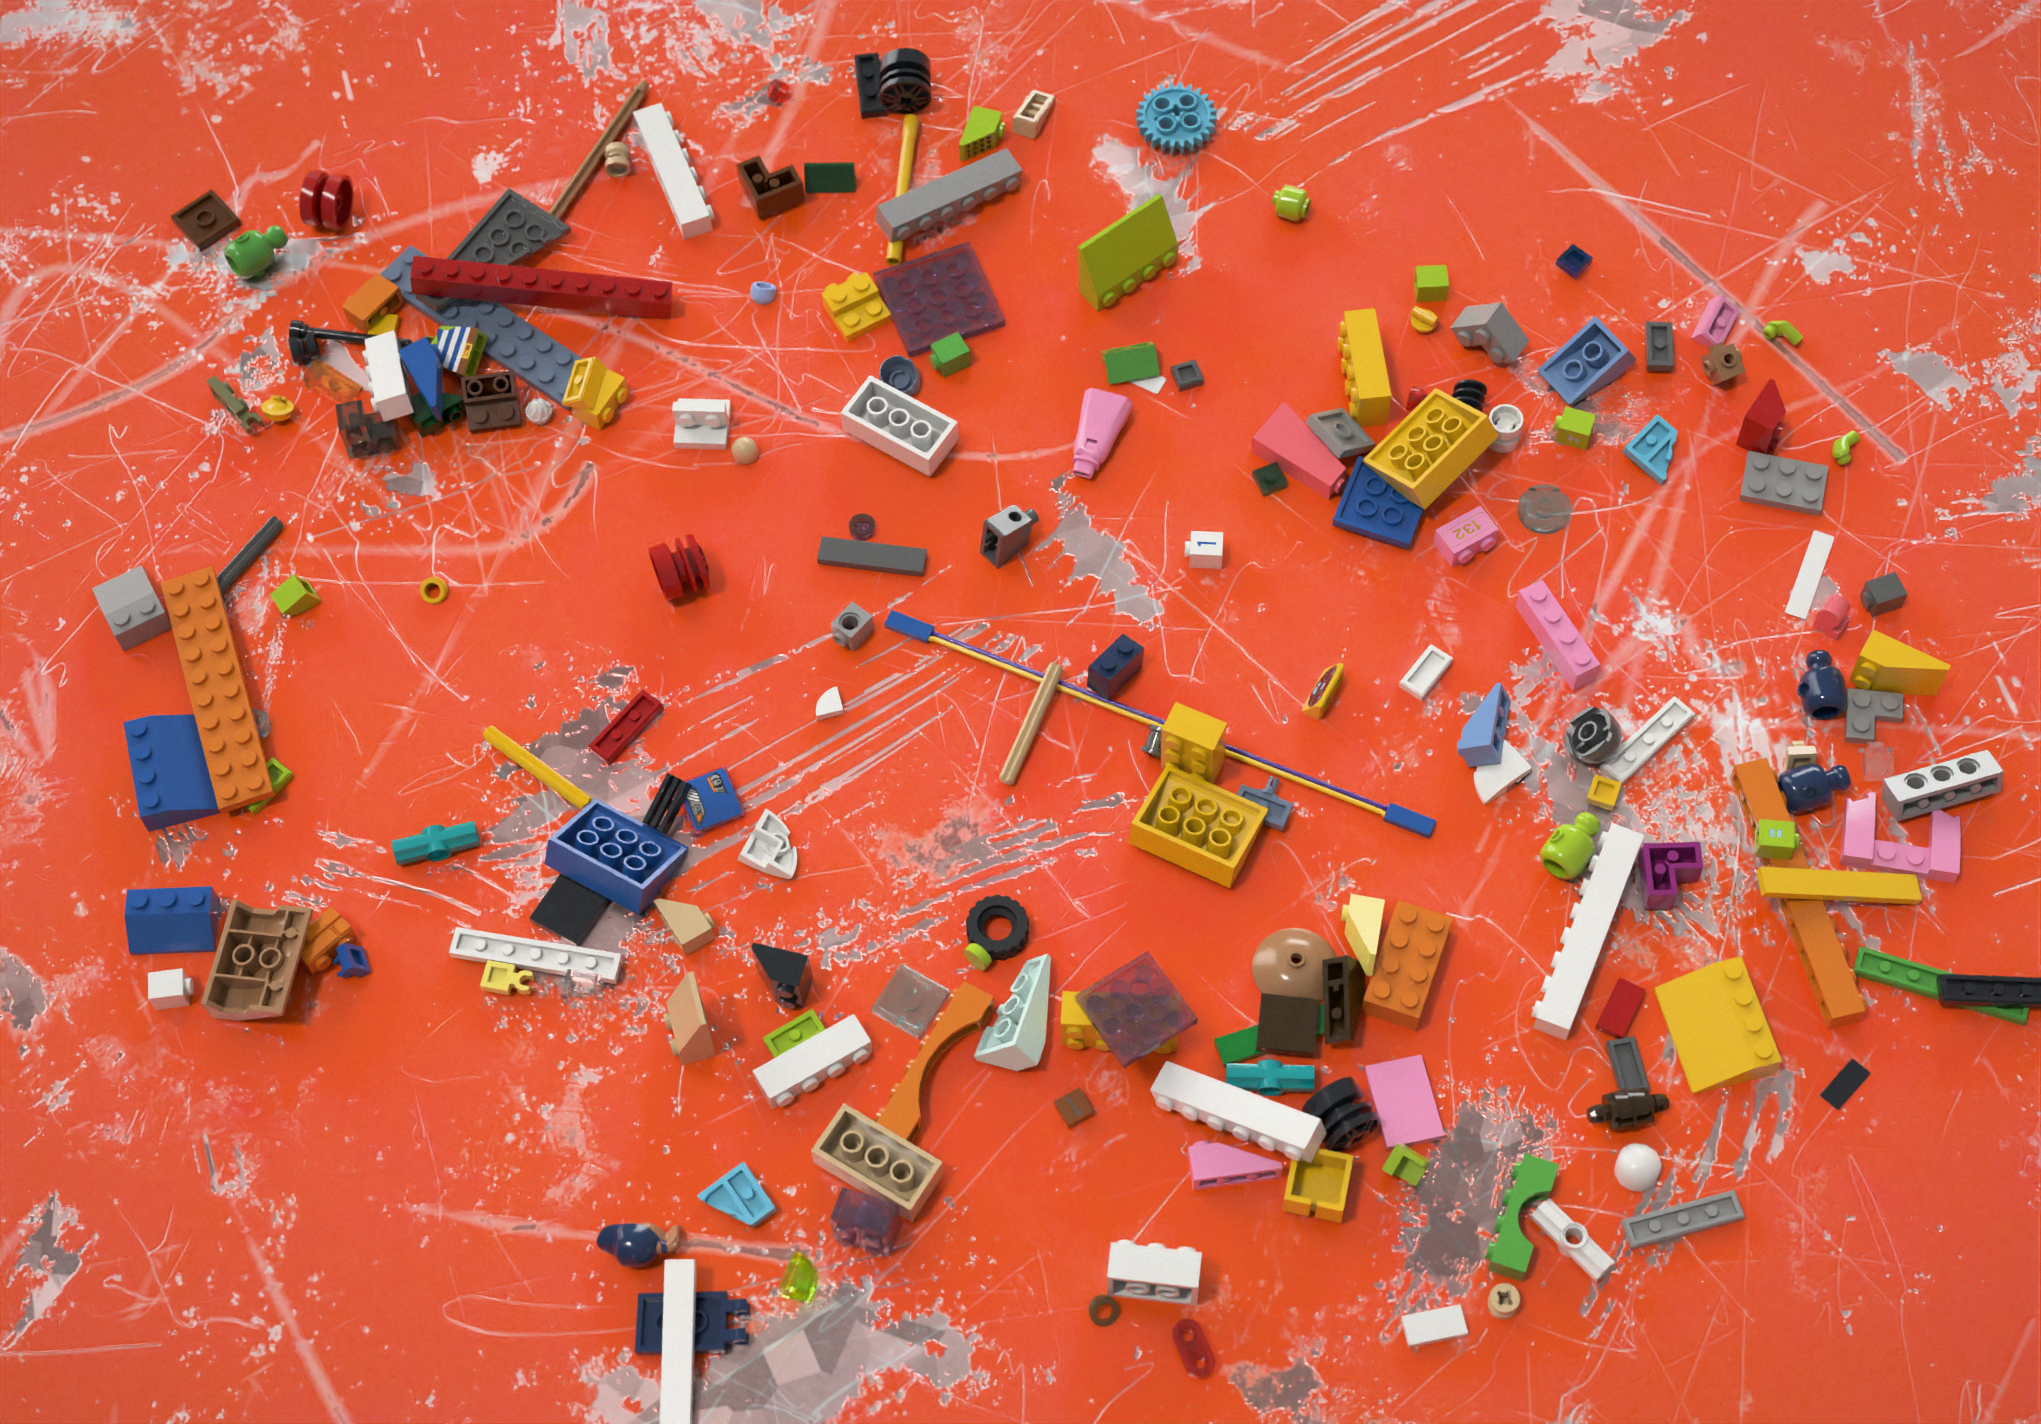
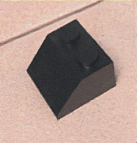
M753 942L751 949L757 971L775 1002L787 1009H794L795 1007L803 1009L813 980L809 956Z

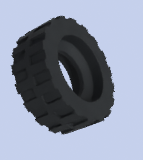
M1000 895L984 897L983 900L977 901L973 908L971 907L969 916H967L966 931L969 944L976 943L984 948L990 955L991 961H1004L1007 958L1015 957L1018 952L1024 949V945L1028 941L1029 920L1028 915L1026 916V910L1020 906L1017 900H1012L1011 897L1006 895L1005 897ZM1000 915L1010 921L1012 930L1008 937L1003 940H992L986 936L983 928L985 922L990 917Z

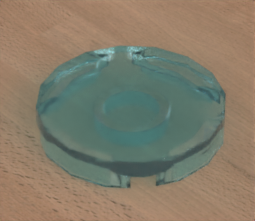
M1547 484L1534 485L1523 493L1519 499L1517 509L1519 520L1527 529L1534 533L1544 535L1556 533L1569 522L1572 510L1569 497L1560 492L1561 489L1556 486Z

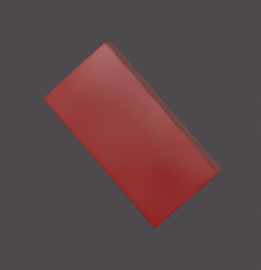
M1619 977L1595 1029L1616 1039L1623 1038L1646 989Z

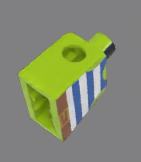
M440 326L436 337L425 336L430 345L436 344L442 355V358L439 359L442 369L459 377L476 375L488 338L485 333L478 328Z

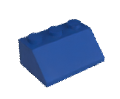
M213 887L128 889L124 917L130 955L215 952L220 899Z

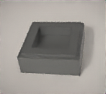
M1195 359L1171 366V374L1179 392L1204 385L1203 376Z

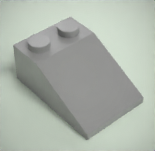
M141 565L92 588L123 652L172 629L171 623Z

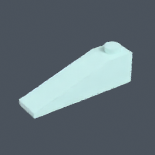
M1048 954L1027 960L1010 988L1013 994L1004 1005L1000 1004L996 1011L999 1017L992 1028L990 1026L986 1027L974 1055L977 1061L1014 1071L1038 1065L1046 1042L1051 957Z

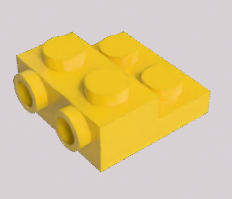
M867 272L861 275L853 273L847 278L846 282L840 285L830 284L821 293L824 308L847 342L892 320V314L880 298L879 290Z

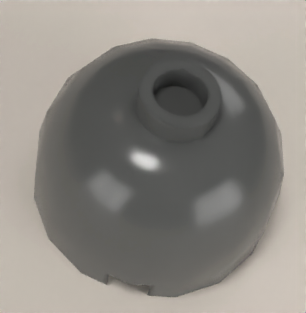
M1589 707L1580 711L1570 722L1573 725L1570 733H1565V746L1569 753L1588 764L1603 763L1615 755L1622 741L1621 727L1615 717L1605 709H1598L1596 707Z

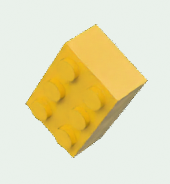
M1175 702L1161 731V767L1165 769L1168 764L1213 784L1225 762L1227 723Z

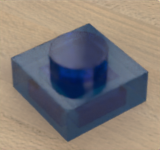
M1572 244L1557 258L1556 266L1576 279L1592 264L1593 257Z

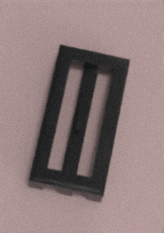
M667 773L642 823L667 835L692 785Z

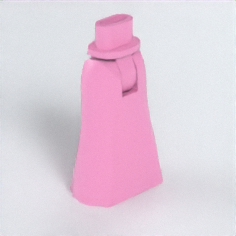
M1095 388L1085 390L1074 443V457L1072 461L1074 464L1072 473L1074 475L1091 479L1094 471L1099 470L1100 465L1106 460L1112 445L1132 411L1133 403L1127 397Z

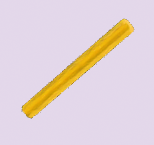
M488 726L483 732L484 739L580 810L592 801L589 795L496 727Z

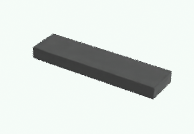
M822 536L817 563L923 577L927 549Z

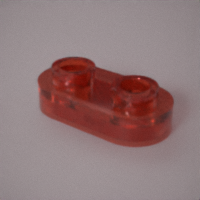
M1192 1319L1178 1321L1173 1327L1172 1340L1186 1372L1195 1379L1209 1377L1215 1368V1357L1201 1326ZM1184 1333H1190L1193 1338L1190 1341H1185L1181 1336ZM1197 1360H1202L1205 1366L1199 1369L1195 1367L1194 1363Z

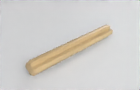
M1051 662L1048 665L999 775L1000 781L1004 784L1012 785L1017 777L1063 673V667L1060 664Z

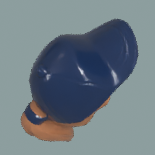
M631 1222L628 1224H611L600 1231L596 1243L600 1250L615 1256L622 1266L642 1267L654 1261L660 1254L675 1252L679 1247L680 1232L683 1227L680 1225L671 1226L669 1231L664 1232L652 1223L637 1224Z

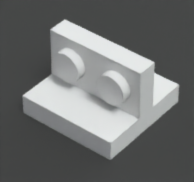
M678 398V402H673L672 412L675 421L674 448L727 450L731 412L730 400Z

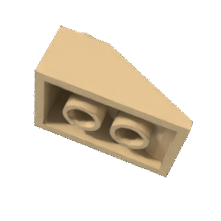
M693 971L688 972L666 1002L669 1013L663 1014L667 1031L673 1029L675 1037L670 1040L673 1056L679 1055L682 1065L716 1056L696 978Z

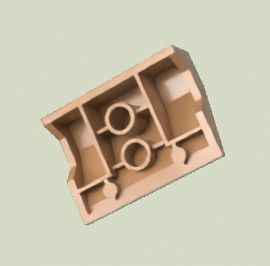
M232 900L201 1001L203 1008L213 1018L238 1021L283 1016L314 910L307 907L279 905L275 910L253 908L238 900Z

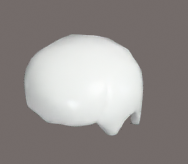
M1639 1143L1628 1144L1622 1148L1617 1157L1614 1174L1619 1183L1630 1191L1642 1192L1655 1185L1661 1172V1161L1657 1151L1648 1145Z

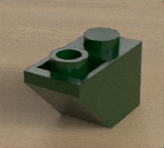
M418 393L411 397L414 413L408 414L407 417L423 438L428 434L437 432L441 427L451 422L458 421L467 413L463 398L460 395L442 393V419L437 421L421 393Z

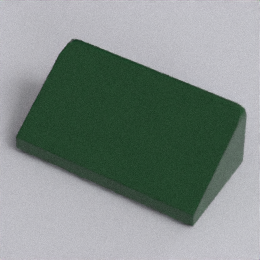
M853 162L804 163L806 193H854L856 191V173Z

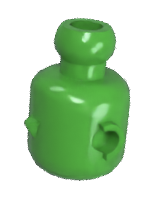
M278 225L270 226L265 234L256 230H249L225 247L224 256L229 266L240 278L258 277L274 262V249L286 246L288 238Z

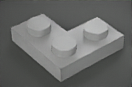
M1847 688L1844 742L1872 745L1875 740V721L1902 722L1903 694Z

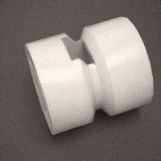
M1509 404L1498 405L1490 412L1489 419L1499 437L1489 447L1496 452L1507 453L1518 446L1524 419L1523 414L1517 407Z

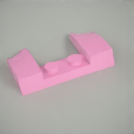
M1876 792L1866 793L1865 799L1854 802L1850 798L1846 799L1840 865L1895 874H1914L1919 878L1950 883L1955 882L1960 869L1961 832L1959 816L1953 818L1940 809L1930 812L1928 848L1874 839Z

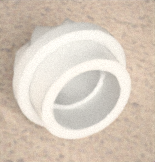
M539 398L533 399L532 402L528 403L526 416L530 421L537 425L545 424L549 421L552 408L547 401Z

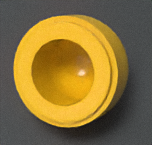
M437 576L425 579L420 585L421 597L430 604L441 602L448 594L447 583ZM433 583L437 584L440 588V595L437 598H432L428 594V587Z

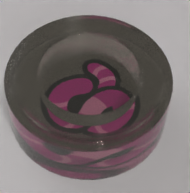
M864 513L856 514L849 521V533L855 540L866 541L875 534V521L870 515Z

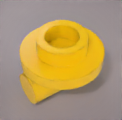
M1415 306L1411 312V325L1416 331L1427 333L1435 329L1439 318L1432 311Z

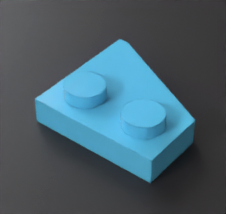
M1657 414L1626 445L1622 452L1661 485L1667 477V467L1671 460L1672 447L1678 431Z
M744 1162L697 1195L702 1202L753 1228L778 1211Z

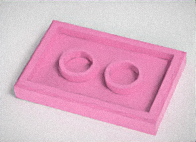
M1422 1055L1365 1066L1364 1071L1375 1111L1381 1118L1379 1125L1387 1151L1393 1150L1398 1143L1412 1146L1444 1139V1131Z

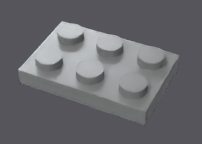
M1748 451L1739 501L1820 516L1828 466Z

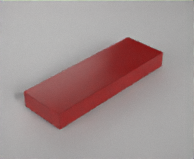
M642 689L587 746L588 750L609 766L664 709L663 704Z

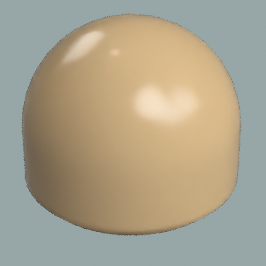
M740 437L735 440L732 445L734 460L744 465L754 462L758 457L756 442L749 437Z

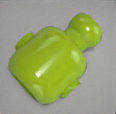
M1582 812L1576 816L1574 825L1563 824L1557 827L1540 850V861L1545 869L1552 875L1564 880L1573 879L1583 873L1587 868V863L1594 854L1595 844L1591 837L1600 831L1599 820L1588 812Z

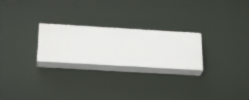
M1674 696L1619 747L1615 755L1602 763L1600 770L1610 779L1621 782L1622 786L1694 718L1696 713Z

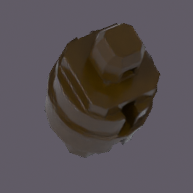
M1646 1087L1623 1088L1620 1091L1602 1095V1105L1597 1104L1589 1107L1586 1116L1588 1121L1593 1124L1605 1122L1610 1130L1634 1129L1638 1126L1653 1123L1654 1113H1660L1669 1108V1099L1662 1093L1650 1095Z

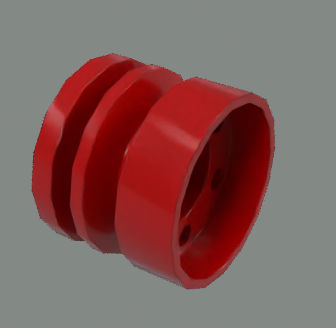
M692 533L685 535L688 546L685 549L680 538L675 539L676 552L671 553L665 542L648 548L656 577L666 601L682 597L684 595L682 583L685 582L688 583L693 592L698 591L695 581L697 578H699L704 589L710 587L709 567L703 550L696 542Z

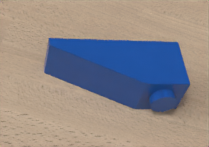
M423 337L398 350V353L413 382L436 420L439 421L442 419L443 369L439 362L442 355L436 344L430 345L427 338Z

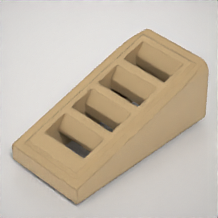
M1032 90L1013 116L1012 131L1015 134L1034 139L1055 102V96Z

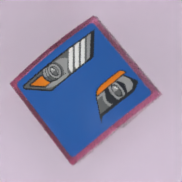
M726 765L684 780L691 784L692 787L682 805V809L685 812L694 836L746 816Z

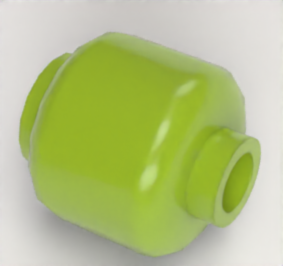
M1286 185L1281 191L1276 190L1272 199V205L1275 206L1277 216L1296 222L1307 216L1311 199L1308 198L1307 191Z

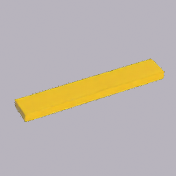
M1760 867L1756 871L1762 897L1917 905L1922 901L1917 876L1914 874Z

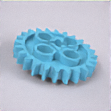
M1169 82V88L1166 89L1160 84L1158 92L1151 89L1150 96L1144 94L1143 102L1138 103L1136 127H1139V135H1144V142L1152 140V148L1161 145V152L1166 148H1170L1171 154L1174 153L1175 149H1179L1181 154H1184V148L1186 147L1190 151H1194V144L1202 147L1203 140L1209 141L1210 134H1214L1215 126L1217 125V109L1214 108V101H1208V93L1201 95V88L1193 91L1192 84H1189L1187 88H1183L1182 82L1178 84V87H1174L1172 82Z

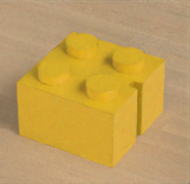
M1318 1148L1311 1163L1302 1159L1300 1161L1292 1160L1282 1211L1309 1216V1212L1313 1211L1315 1212V1218L1341 1223L1354 1155Z

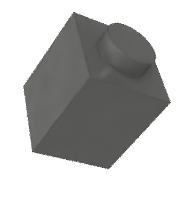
M1896 572L1866 581L1860 594V600L1863 607L1869 610L1872 617L1902 608L1908 594Z

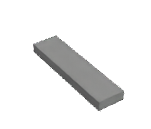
M1735 1190L1626 1218L1621 1220L1620 1225L1629 1249L1632 1251L1744 1220L1745 1216Z

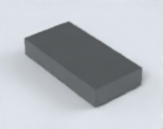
M1635 1036L1606 1041L1605 1047L1618 1091L1623 1088L1646 1087L1649 1092L1650 1088Z

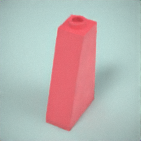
M1282 402L1252 437L1251 452L1326 499L1330 500L1335 493L1339 494L1346 484V468L1288 404Z

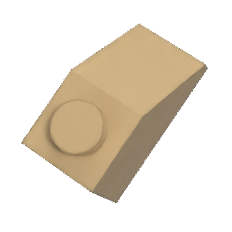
M665 899L654 901L658 915L685 956L715 939L712 931L715 928V924L708 913L702 914L698 906Z

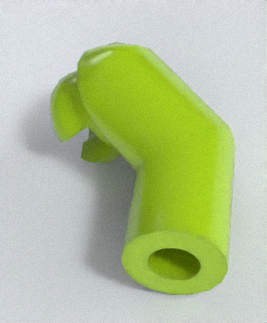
M1854 430L1833 443L1832 455L1834 459H1837L1839 465H1845L1851 461L1850 447L1860 440L1859 435Z

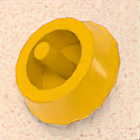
M276 395L271 396V399L265 401L261 406V410L269 420L284 421L291 417L294 404L287 400L286 397Z

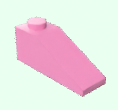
M1199 1141L1194 1143L1193 1146H1188V1161L1193 1190L1281 1178V1162L1221 1143Z

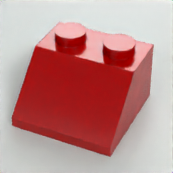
M1769 379L1744 417L1736 445L1747 451L1768 454L1769 451L1774 452L1781 441L1780 436L1786 427V423L1783 422L1786 410L1775 380Z

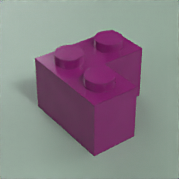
M1700 842L1642 844L1638 862L1644 909H1673L1678 895L1676 883L1698 882L1703 870Z

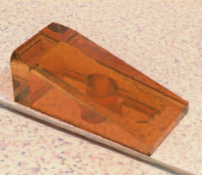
M316 359L303 375L307 388L348 408L364 389L363 386L319 359Z

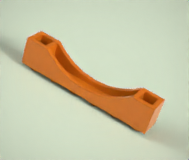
M963 981L959 989H953L948 999V1007L945 1012L940 1011L934 1021V1030L930 1036H924L919 1045L920 1052L916 1059H910L905 1067V1077L901 1083L897 1082L893 1086L889 1098H891L886 1107L882 1106L875 1116V1122L910 1143L913 1142L922 1127L920 1115L921 1094L931 1067L951 1045L970 1034L980 1031L995 1007L994 996Z

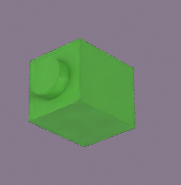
M958 332L930 344L931 356H929V361L935 371H940L943 378L971 365L970 350Z

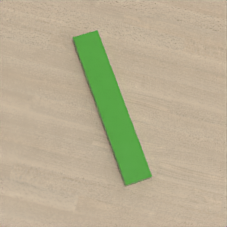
M1859 946L1853 966L1856 977L1939 1001L1936 977L1939 974H1953ZM1954 1005L2022 1026L2025 1025L2029 1008Z

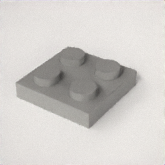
M1344 408L1310 414L1306 420L1312 432L1327 445L1329 450L1338 459L1370 452L1376 444Z

